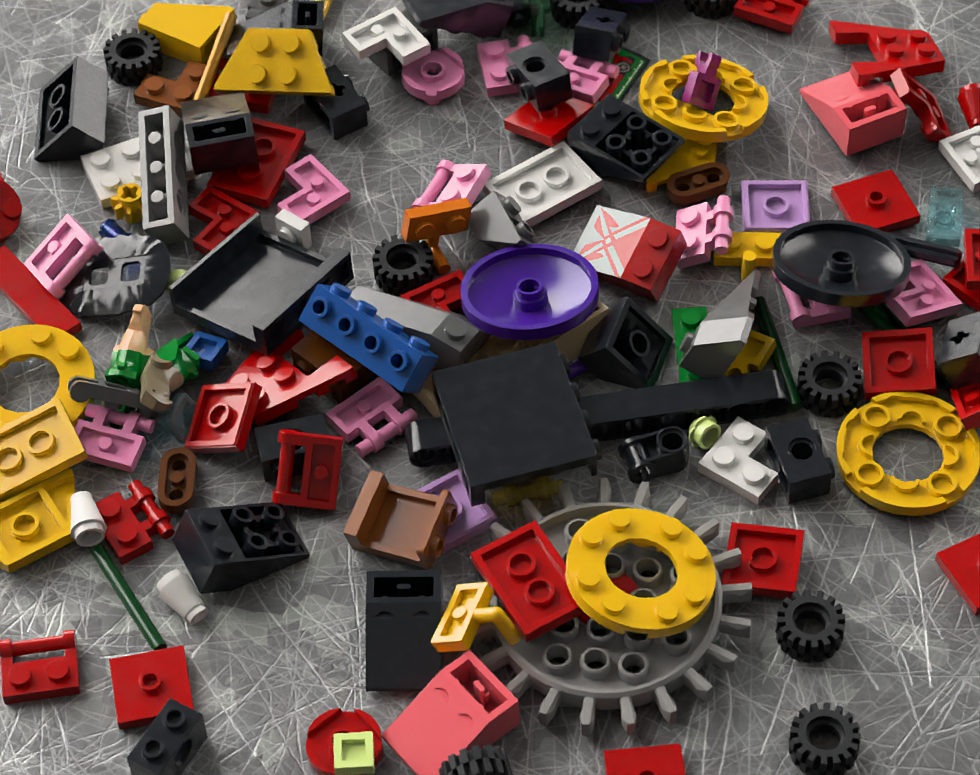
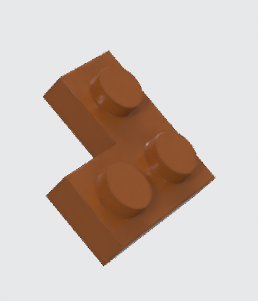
M190 60L177 81L148 73L134 93L135 104L149 108L169 105L178 116L183 117L180 103L194 99L206 64Z

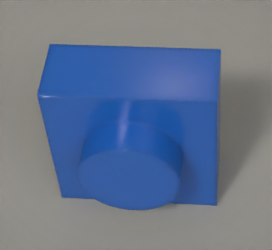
M199 331L195 333L186 345V347L201 356L200 368L214 371L229 351L227 339Z

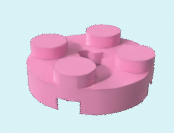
M439 47L440 51H431V53L405 66L402 64V84L406 91L416 98L423 99L429 105L438 104L442 99L458 92L465 84L464 65L461 57L451 49ZM427 72H431L433 74L439 72V74L427 75Z

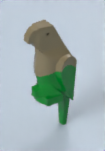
M189 332L177 340L175 337L150 355L139 379L141 384V404L152 410H169L173 404V401L169 400L170 393L176 391L184 382L187 383L190 379L198 378L201 356L186 347L195 335L193 332Z

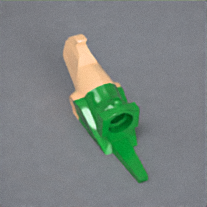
M135 304L130 324L122 337L121 343L113 348L111 366L106 369L105 378L107 382L141 389L139 379L150 355L154 352L148 346L152 314L148 306ZM123 405L122 409L118 411L126 413L129 406ZM111 423L109 427L118 429L119 425Z

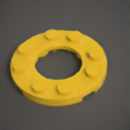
M682 55L681 60H674L670 63L666 59L652 65L642 76L639 89V103L644 114L682 138L696 141L701 145L733 141L751 135L765 120L769 101L765 86H759L753 80V73L731 61L721 58V64L717 69L715 78L722 80L719 89L731 97L734 106L731 111L717 112L714 117H708V113H704L701 116L692 115L686 111V107H683V110L679 108L677 100L672 96L678 88L686 86L690 70L698 71L695 65L696 55Z
M21 325L0 331V371L3 368H7L11 362H23L32 357L38 360H46L57 369L60 377L59 388L50 401L59 397L75 428L79 419L84 420L86 418L85 409L89 403L93 404L95 400L89 398L83 403L76 402L71 398L67 389L69 379L74 376L96 379L94 365L86 348L71 334L46 325ZM0 405V427L29 412L17 413L6 410Z
M888 392L872 397L871 402L859 409L855 407L845 417L838 431L835 456L842 479L850 490L864 502L878 510L893 514L924 516L948 509L962 500L972 489L980 468V440L974 428L968 431L965 430L959 415L956 413V408L951 404L924 393ZM907 428L926 433L937 442L942 450L943 462L941 468L921 481L916 479V481L905 482L895 479V476L891 475L890 477L884 473L883 468L873 459L872 449L874 444L884 433L895 429Z
M614 509L590 519L574 535L566 558V582L575 602L594 621L607 629L623 635L626 630L647 634V638H661L690 628L706 612L716 584L715 565L703 541L678 519L645 509ZM626 543H632L639 547L654 546L658 552H664L673 562L677 573L676 584L667 593L655 598H639L627 594L616 587L606 574V557L615 547H623Z

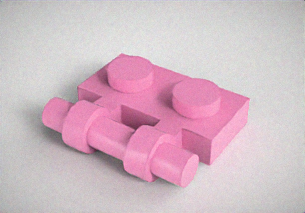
M527 35L519 36L517 38L518 46L513 48L509 47L508 39L477 43V54L487 97L519 93L516 85L511 86L506 77L505 69L508 67L506 54L533 44Z
M561 50L559 54L560 63L570 73L573 98L592 105L597 102L609 86L608 76L617 78L620 72V67L610 64V62L573 56L572 52L567 50Z
M719 196L717 198V205L714 206L713 210L707 202L677 210L676 229L681 230L687 242V246L677 264L679 269L710 261L711 250H715V253L719 255L728 253V245L732 243V230L729 228V222L733 219V207L730 205V198L728 196Z
M378 377L325 413L326 422L344 437L348 443L358 436L364 439L355 445L356 452L362 458L370 452L376 453L384 448L385 442L396 434L399 436L403 435L406 426L413 421H417L418 415L412 408L402 414L397 410L403 406V398L381 377ZM385 419L388 424L376 431L372 427Z
M89 403L85 409V416L93 418V422L79 419L75 427L89 457L85 460L133 473L147 444L144 436L137 434L140 431L152 434L155 428V420L144 418V415L139 412L131 411L130 413H125L102 405ZM112 423L123 426V428L118 430L107 426Z

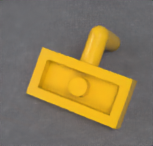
M732 232V243L728 245V253L719 255L714 250V266H741L742 281L756 267H772L773 247L781 233Z
M488 582L459 584L456 586L431 640V644L437 652L469 650L481 623H494L510 645H514L521 640V634L500 607H488L494 595V590Z

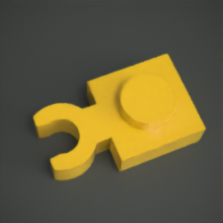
M750 330L747 343L723 376L750 373L751 370L755 372L762 371L777 347L775 339Z

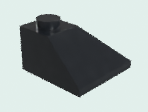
M626 296L588 333L577 359L600 380L633 389L653 387L673 338L631 298Z

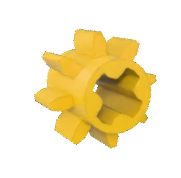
M128 183L118 187V196L111 197V204L115 211L116 219L123 218L129 224L143 221L141 187L135 183Z

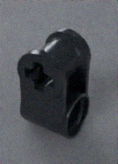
M671 426L641 436H632L621 442L618 446V452L628 465L627 475L629 480L640 484L642 481L647 482L657 477L684 470L689 462V444L686 432L679 427Z

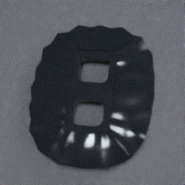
M119 234L114 238L105 237L98 242L104 249L98 256L93 255L64 288L66 292L63 298L70 310L76 314L88 317H107L130 313L135 304L151 306L164 294L168 284L170 253L164 242L156 239L151 234L146 236L137 234L125 236ZM141 264L138 279L122 281L125 266ZM109 268L108 280L105 284L91 285L92 272L95 269Z

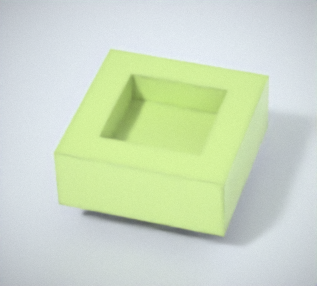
M373 731L334 734L335 775L375 774Z

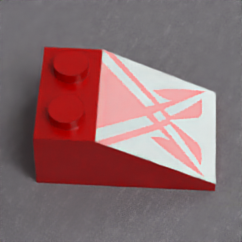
M597 205L574 252L580 254L592 264L599 279L658 303L687 246V242L681 230L649 217Z

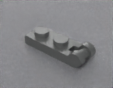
M74 376L67 383V389L71 398L76 402L83 403L89 398L102 400V406L121 410L123 405L135 407V412L142 413L144 416L156 417L157 412L167 414V410H152L141 404V389L84 376Z

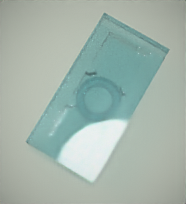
M930 186L926 241L950 247L960 246L963 189Z

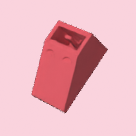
M851 71L799 90L801 96L846 156L903 136L907 107L890 86L876 79H870L868 86L857 87L850 74Z
M469 650L439 671L382 734V739L415 775H440L439 768H442L441 763L444 760L449 761L448 756L451 754L458 756L460 755L459 750L466 748L467 751H470L474 745H479L480 749H483L485 744L495 743L520 724L519 700Z

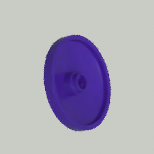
M527 244L521 247L511 246L483 257L467 271L460 289L462 308L472 324L490 335L511 340L549 338L577 327L592 314L599 299L598 275L587 259L572 250L548 244Z

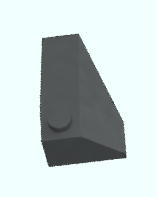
M754 269L700 323L694 333L687 332L679 347V350L684 352L679 367L703 379L722 377L747 343L755 316L751 311L757 303V300L754 298L759 289L761 271Z
M360 285L350 295L356 301L363 300L378 309L376 314L381 318H390L404 327L402 332L409 337L412 335L417 336L429 343L430 347L428 350L439 356L434 365L439 370L468 363L491 336L472 324L464 315Z

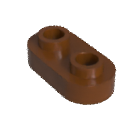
M709 162L674 173L667 180V197L675 204L688 205L723 194L730 185V171L721 163Z
M181 447L170 449L162 456L160 461L157 496L160 507L170 514L184 513L193 506L195 501L198 467L196 457L189 449Z

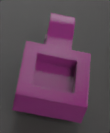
M698 51L695 58V65L698 71L690 70L681 102L703 110L713 111L722 81L715 78L717 69L721 64L720 55L713 52L708 54Z

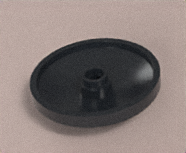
M816 220L793 226L777 238L773 247L772 268L776 277L783 285L804 298L832 306L866 307L889 301L905 289L909 281L911 259L906 249L896 239L876 228L844 220Z

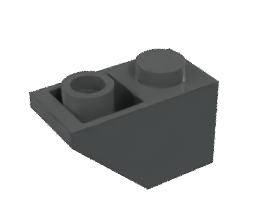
M492 191L472 208L469 225L477 240L495 250L511 246L521 247L527 244H535L533 240L535 233L529 224L522 220L519 214L521 208L511 196L505 197L496 191Z

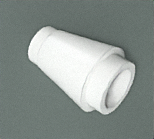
M80 491L73 494L70 498L71 537L80 546L89 547L97 545L105 537L106 523L90 492Z
M175 569L163 576L157 583L156 589L159 592V599L185 620H188L191 625L198 623L207 615L208 609L204 606L187 573L182 574L180 570Z

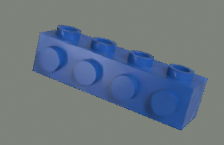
M335 282L332 286L317 284L299 321L401 392L420 393L439 356L428 350L430 344L417 336L412 335L409 337L403 333L404 327L390 318L383 319L376 314L378 309L363 300L356 301L350 297L352 291L345 286Z

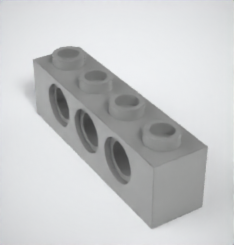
M169 105L138 112L143 230L148 235L151 234L156 239L162 240L164 244L188 240L190 237L184 122Z

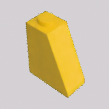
M154 3L146 13L141 15L137 22L139 33L144 29L147 30L148 35L151 33L155 35V38L159 41L161 53L185 63L192 60L207 64L226 12L235 14V8L230 6Z

